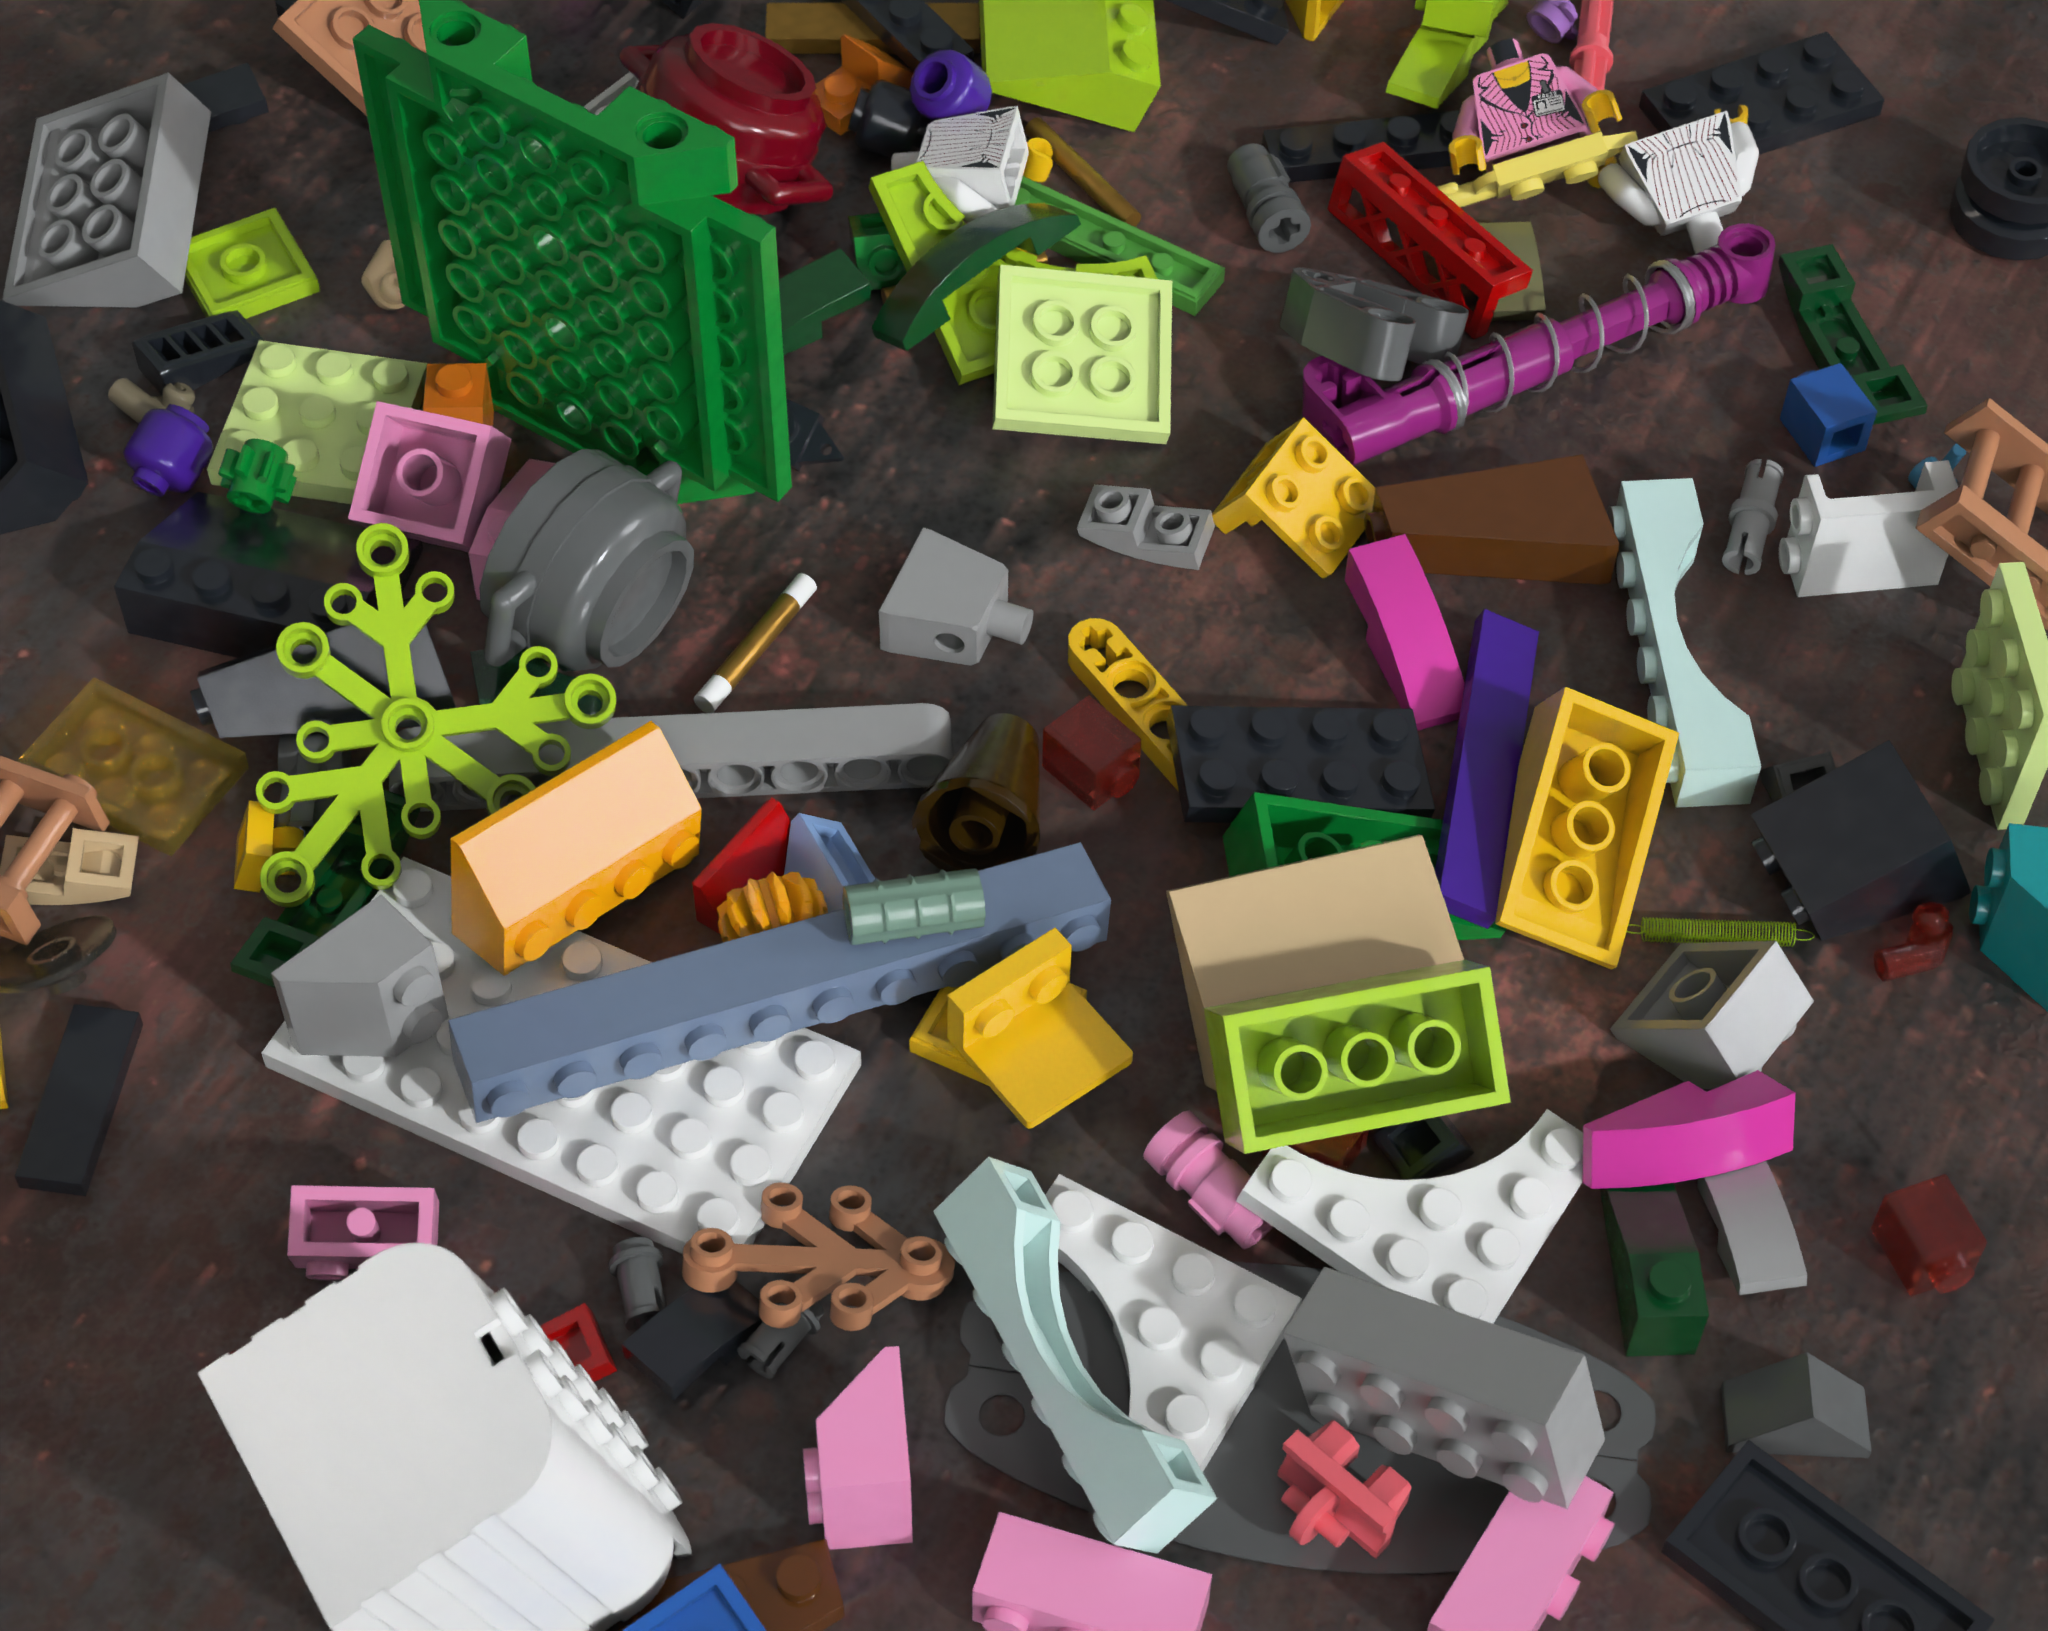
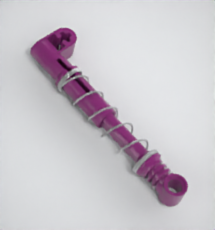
M1753 224L1729 226L1720 233L1717 244L1707 250L1700 251L1696 255H1691L1684 260L1679 261L1676 258H1666L1651 264L1645 275L1644 286H1641L1635 277L1626 274L1623 278L1624 294L1597 306L1589 295L1582 293L1579 297L1581 313L1558 323L1552 318H1547L1545 315L1537 313L1534 319L1535 323L1504 337L1493 332L1490 335V343L1458 357L1447 352L1444 357V363L1436 359L1425 361L1412 371L1410 378L1384 389H1381L1370 377L1357 373L1324 356H1318L1309 361L1303 369L1302 418L1304 417L1353 466L1432 431L1440 434H1446L1450 431L1454 432L1464 425L1466 416L1480 410L1499 412L1507 406L1512 396L1525 390L1532 393L1544 392L1552 386L1557 376L1569 370L1575 373H1588L1600 361L1604 346L1620 354L1633 353L1644 342L1648 327L1662 334H1676L1696 323L1701 313L1705 310H1710L1727 301L1736 304H1749L1759 301L1766 295L1769 289L1775 252V238L1761 226ZM1631 280L1637 289L1629 292L1627 281ZM1584 299H1587L1590 303L1591 309L1585 311ZM1661 322V324L1669 329H1662L1654 326V324ZM1643 330L1639 341L1630 348H1618L1610 345L1615 341ZM1599 349L1593 363L1587 367H1573L1574 359ZM1549 380V382L1546 383V384H1544L1543 386H1541V387H1535V386H1537V385H1539V384H1541V383H1544V382H1546V381ZM1500 401H1503L1501 404H1499V405L1496 406V407H1489V406L1494 405V404H1496V403H1498V402H1500Z

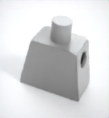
M923 528L879 610L880 650L971 666L979 663L992 636L1020 645L1024 644L1031 629L1033 610L1008 602V569L1003 563L933 530Z

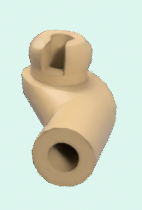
M384 240L365 269L361 282L378 307L394 311L405 305L402 304L391 242L390 240Z

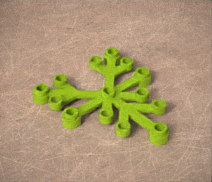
M378 523L367 527L357 540L356 552L362 570L374 578L378 611L363 600L361 592L355 586L348 583H339L329 588L324 597V607L328 618L333 623L340 626L352 625L384 648L391 698L331 656L328 639L325 633L316 625L307 622L294 623L286 627L279 635L276 644L277 656L280 665L288 674L301 679L317 678L372 718L370 720L328 725L322 721L305 723L299 729L296 736L300 755L311 763H323L329 760L337 751L376 746V748L361 766L291 776L283 772L272 771L259 779L256 785L258 802L265 811L272 814L287 812L294 806L295 802L336 797L294 852L283 851L276 853L263 864L260 872V882L265 895L272 903L281 907H295L304 903L311 896L315 887L313 871L359 812L366 855L361 864L363 878L374 889L386 890L392 888L393 884L399 879L402 868L399 857L392 851L383 782L399 761L406 804L401 812V819L404 830L410 836L417 839L429 838L438 831L441 825L440 809L431 798L426 758L487 802V811L490 816L501 809L500 803L503 798L508 795L522 797L536 788L535 785L528 778L518 774H507L498 777L444 737L497 730L532 755L533 764L539 772L548 776L559 775L570 764V745L564 737L553 733L547 734L535 724L570 720L578 727L584 729H597L604 726L611 720L616 708V692L612 684L603 676L591 673L583 674L570 682L565 693L531 698L537 689L545 688L554 682L558 670V662L554 653L546 647L534 646L527 649L521 655L518 671L493 703L436 711L427 701L417 697L409 645L434 614L443 613L452 606L455 597L453 582L442 572L431 571L425 573L416 583L415 595L404 607L399 574L406 568L409 560L407 539L400 529L391 524ZM387 546L393 549L396 555L392 562L381 565L372 560V552L378 547ZM433 583L441 584L447 590L446 597L439 602L428 601L423 596V591L428 585ZM348 595L355 599L356 606L350 613L340 614L333 610V601L338 596ZM304 644L310 645L316 649V657L307 664L298 663L292 658V653L296 647ZM534 658H542L550 664L551 669L545 676L534 677L528 673L526 665ZM586 695H593L600 699L602 708L598 713L588 715L579 709L578 701ZM404 720H414L421 726V731L413 739H403L396 733L398 724ZM313 732L324 733L329 738L327 747L320 752L309 751L304 746L306 737ZM547 745H556L562 749L564 757L559 763L549 765L540 759V750ZM275 782L283 783L289 788L288 796L279 803L269 802L264 797L265 789ZM420 807L429 809L434 815L432 823L425 828L414 827L409 822V815L414 809ZM385 858L393 863L394 871L391 876L386 879H376L371 876L369 867L376 859ZM287 871L295 872L301 877L299 888L290 893L282 892L276 887L278 877Z

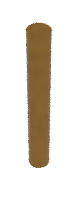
M1035 117L1028 122L1025 127V134L1030 139L1043 138L1047 140L1053 150L1051 159L1110 216L1134 227L1139 224L1141 214L1040 117Z

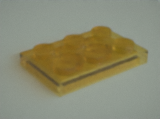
M95 677L17 760V762L63 777L65 774H73L84 779L97 791L98 796L96 798L110 822L109 825L128 835L139 836L140 841L171 857L249 768L245 752Z

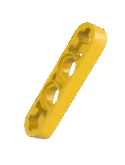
M1089 618L1080 621L1072 627L1068 635V664L1070 668L1178 791L1170 740L1157 737L1150 728L1156 723L1167 720L1171 705H1188L1116 625L1101 618ZM1091 645V649L1084 651L1085 646ZM1106 647V658L1098 650ZM1124 681H1136L1143 684L1148 691L1137 698H1126L1118 694L1114 687Z

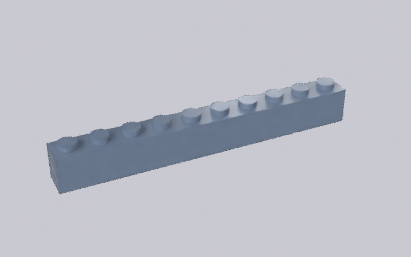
M1079 842L978 871L985 901L986 918L984 927L954 931L952 935L945 932L923 935L920 939L909 937L889 940L886 944L880 941L850 945L843 909L450 1019L448 1024L453 1062L476 1123L496 1117H511L537 1105L562 1098H577L599 1087L627 1079L646 1078L661 1069L692 1060H708L723 1051L758 1041H773L792 1031L820 1023H835L854 1013L885 1004L897 1005L913 996L947 986H962L1055 927L1072 945L1071 951L1086 950L1096 943L1107 940L1111 898L1083 845Z

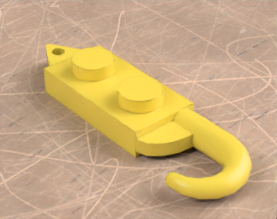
M1602 131L1494 164L1491 172L1480 176L1474 181L1461 185L1450 182L1437 186V188L1460 208L1496 196L1501 198L1510 194L1514 201L1527 199L1545 190L1543 184L1565 178L1567 184H1574L1596 176L1599 173L1597 167L1605 165L1606 159L1621 153L1624 145L1637 141L1638 137L1636 131L1603 136Z

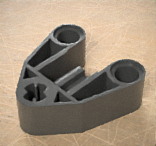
M1294 268L1279 325L1300 345L1357 373L1379 380L1399 381L1402 379L1407 360L1423 364L1430 359H1436L1444 363V357L1447 352L1457 357L1469 311L1456 303L1370 279L1311 268Z

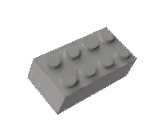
M1324 1267L1283 1333L1311 1416L1322 1425L1335 1420L1346 1430L1350 1429L1376 1439L1382 1446L1392 1452L1402 1455L1413 1452L1440 1462L1443 1467L1457 1476L1463 1478L1478 1476L1505 1486L1512 1494L1525 1501L1540 1502L1544 1500L1567 1509L1605 1441L1584 1354Z

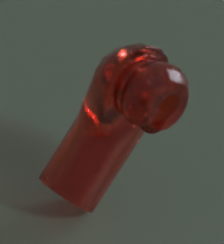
M1935 902L1919 905L1913 912L1914 924L1910 928L1906 943L1875 951L1874 966L1878 977L1882 981L1886 982L1930 971L1944 962L1953 937V926L1948 922L1950 916L1945 906Z

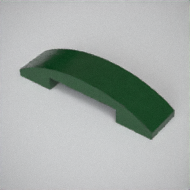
M1028 203L993 211L963 225L932 247L899 281L885 301L871 327L875 338L908 351L950 320L943 299L1015 247L1039 256L1081 225L1078 215L1046 203Z
M1833 244L1781 254L1778 264L1785 291L1801 335L1819 370L1839 363L1844 366L1877 410L1873 425L1926 414L1928 405L1904 364L1893 367L1889 365L1852 302L1851 298L1856 283Z
M383 789L392 851L400 858L410 837L404 830L401 819V812L406 804V800L402 795ZM420 808L414 809L409 815V822L413 826L419 815ZM360 812L313 871L315 887L311 896L298 906L286 907L277 921L264 916L230 963L232 972L275 988L271 975L273 971L372 901L379 890L370 887L365 882L361 870L366 850ZM385 858L376 859L369 867V873L376 879H386L394 870L393 863Z

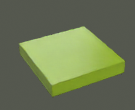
M276 208L191 237L184 279L206 317L238 310L247 319L320 292L315 273Z

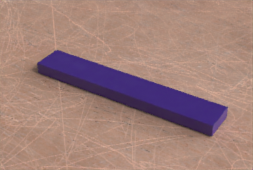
M1484 609L1474 622L1435 874L1448 913L1488 929L1496 920L1539 631Z

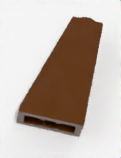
M1583 454L1379 486L1375 488L1373 510L1370 513H1366L1364 518L1368 544L1406 534L1426 574L1605 584L1611 582L1619 548L1618 539Z

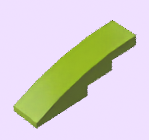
M1495 0L1486 38L1421 25L1389 79L1386 93L1437 109L1468 76L1473 55L1488 41L1493 20L1507 7L1509 0Z

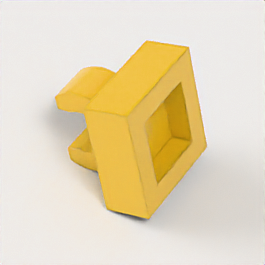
M249 800L237 835L234 889L260 893L262 887L260 872L263 864L276 853L283 851L294 852L304 839V831L290 826L274 828V814L265 811L258 801ZM287 871L281 875H295V872Z

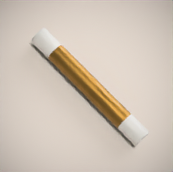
M799 573L695 695L694 702L699 709L705 713H714L817 590L816 583L811 577Z

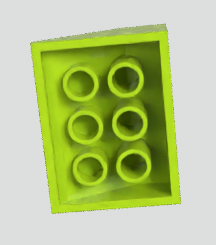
M979 0L982 70L990 80L992 93L1135 132L1161 87L1153 0Z

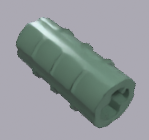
M976 868L951 872L941 869L936 874L914 877L908 874L906 878L885 881L875 878L870 883L843 886V913L850 945L880 941L886 944L889 940L909 937L920 939L923 935L945 932L952 935L954 931L981 928L985 925L984 893L980 875Z

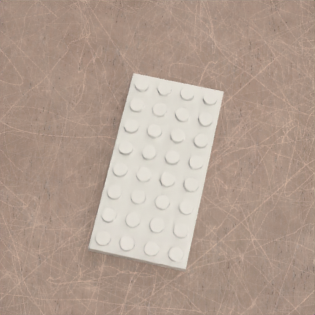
M404 856L400 861L402 872L399 879L393 884L392 888L379 890L372 900L379 895L385 897L433 944L449 1018L442 1022L432 1037L422 1043H414L397 1057L301 1055L292 1046L285 1021L261 1052L265 1066L271 1070L683 1254V1248L687 1241L697 1231L705 1228H717L727 1232L735 1244H754L766 1224L761 1219V1197L763 1190L774 1183L790 1184L861 1067V1051L803 1028L786 1033L773 1041H758L723 1051L708 1060H692L658 1070L646 1078L627 1079L593 1089L577 1098H562L527 1108L515 1116L496 1117L476 1123L453 1062L448 1020L652 962L580 931H576L550 947L540 958L528 961L503 976L452 934L451 876Z

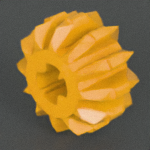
M771 872L764 879H749L747 886L744 888L732 889L727 893V900L717 907L719 916L718 927L724 943L827 914L828 908L823 892L818 889L815 879L802 878L799 872H789L783 876H777L774 872Z

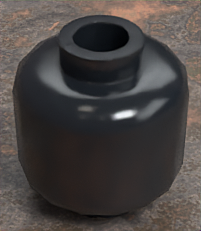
M879 79L871 85L870 89L861 87L848 130L855 132V142L861 149L892 159L894 153L910 152L912 146L921 148L928 124L932 121L920 114L914 106L909 88Z

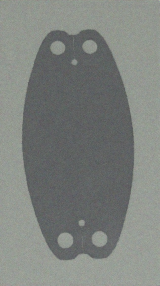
M1232 1262L1302 1298L1301 1304L1323 1270L1291 1265ZM1070 1271L1059 1273L1060 1298L1067 1329L1082 1365L1102 1394L1129 1417V1377H1127L1122 1352L1113 1331V1322L1093 1290L1089 1292ZM973 1299L965 1306L960 1326V1342L970 1354V1366H968L967 1377L951 1387L945 1407L944 1424L949 1432L969 1452L987 1464L1022 1483L1093 1514L1095 1510L1082 1486L1068 1474L1062 1463V1455L1064 1453L1052 1430L1034 1412L1031 1404L1033 1395L1021 1373L1005 1358L1002 1352V1343L995 1335L992 1319L978 1307ZM1498 1315L1493 1323L1495 1325L1584 1354L1593 1390L1610 1394L1620 1405V1421L1614 1428L1603 1431L1605 1441L1597 1454L1600 1456L1595 1457L1586 1476L1609 1486L1614 1492L1616 1499L1614 1512L1609 1518H1606L1615 1523L1602 1550L1619 1545L1639 1534L1649 1524L1651 1496L1650 1487L1637 1473L1638 1462L1636 1461H1638V1450L1653 1438L1656 1423L1655 1402L1629 1376L1611 1365L1565 1342ZM1284 1337L1203 1471L1217 1499L1172 1541L1243 1559L1314 1570L1377 1574L1460 1572L1509 1493V1490L1503 1485L1478 1476L1473 1478L1457 1476L1443 1467L1440 1462L1413 1452L1407 1455L1397 1454L1382 1446L1376 1439L1347 1429V1431L1354 1436L1360 1447L1358 1457L1346 1468L1349 1473L1363 1484L1381 1465L1392 1467L1411 1485L1408 1502L1395 1522L1390 1545L1375 1559L1349 1536L1337 1548L1320 1534L1305 1545L1298 1544L1289 1536L1290 1528L1298 1515L1281 1501L1282 1496L1290 1487L1277 1476L1278 1470L1287 1454L1282 1450L1283 1443L1297 1429L1306 1437H1309L1324 1425L1311 1416ZM996 1395H1007L1015 1398L1024 1409L1022 1426L1016 1432L1009 1435L998 1436L989 1433L982 1426L979 1419L981 1406L988 1398Z

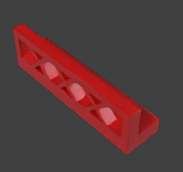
M1385 142L1343 156L1327 210L1422 294L1456 303L1468 309L1469 314L1464 331L1473 339L1486 335L1498 300L1526 289L1533 270ZM1353 188L1361 194L1366 216L1349 203ZM1385 218H1389L1397 225L1403 244L1402 248L1391 240ZM1426 250L1435 258L1441 280H1437L1428 272L1422 251ZM1461 283L1479 297L1474 312L1465 304L1460 287Z

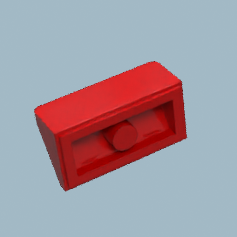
M773 797L767 800L692 882L697 921L719 934L717 907L727 900V893L729 891L744 888L747 886L749 879H764L771 872H774L777 876L784 875L791 820L778 800Z

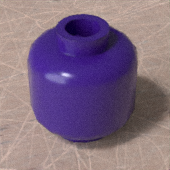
M938 50L927 55L917 65L911 77L909 89L914 106L920 114L932 122L934 120L987 111L992 95L990 80L982 68L955 50Z
M169 404L166 409L149 410L141 419L123 451L127 464L134 471L131 477L132 481L143 490L159 497L164 496L167 490L178 493L188 492L195 485L214 452L212 440L207 435L210 430L209 426L191 411L174 404Z

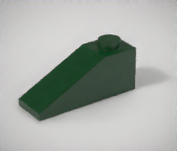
M1674 1183L1600 1189L1625 1356L1695 1355L1709 1317L1699 1252Z

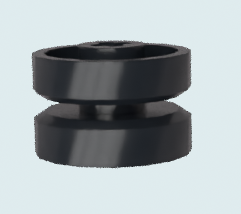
M2024 117L1999 119L1981 127L1969 140L1962 163L1961 174L1957 178L1951 197L1949 215L1956 232L1971 246L1991 256L2015 261L2040 259L2048 255V122Z

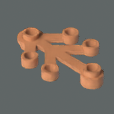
M774 1183L767 1186L762 1192L761 1219L770 1227L783 1229L804 1246L735 1244L727 1232L717 1228H705L697 1231L687 1241L683 1248L682 1277L691 1288L707 1293L720 1292L729 1288L736 1281L738 1271L806 1274L794 1283L776 1280L767 1283L761 1289L759 1316L765 1324L774 1328H788L795 1325L800 1320L803 1311L832 1292L830 1319L832 1323L838 1328L847 1331L861 1330L870 1324L873 1314L899 1296L917 1301L937 1297L952 1280L955 1269V1259L943 1243L924 1236L905 1237L871 1212L872 1198L866 1190L851 1185L839 1187L832 1193L829 1220L833 1226L840 1230L854 1231L875 1249H856L802 1209L803 1195L796 1186L788 1183ZM855 1276L877 1277L866 1286L857 1283H846ZM775 1303H784V1304H787V1305H782V1306H781V1305H776ZM846 1306H856L858 1308H848Z

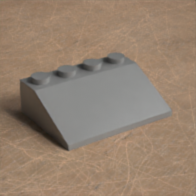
M170 73L36 119L2 300L16 306L137 308L182 293L211 111Z

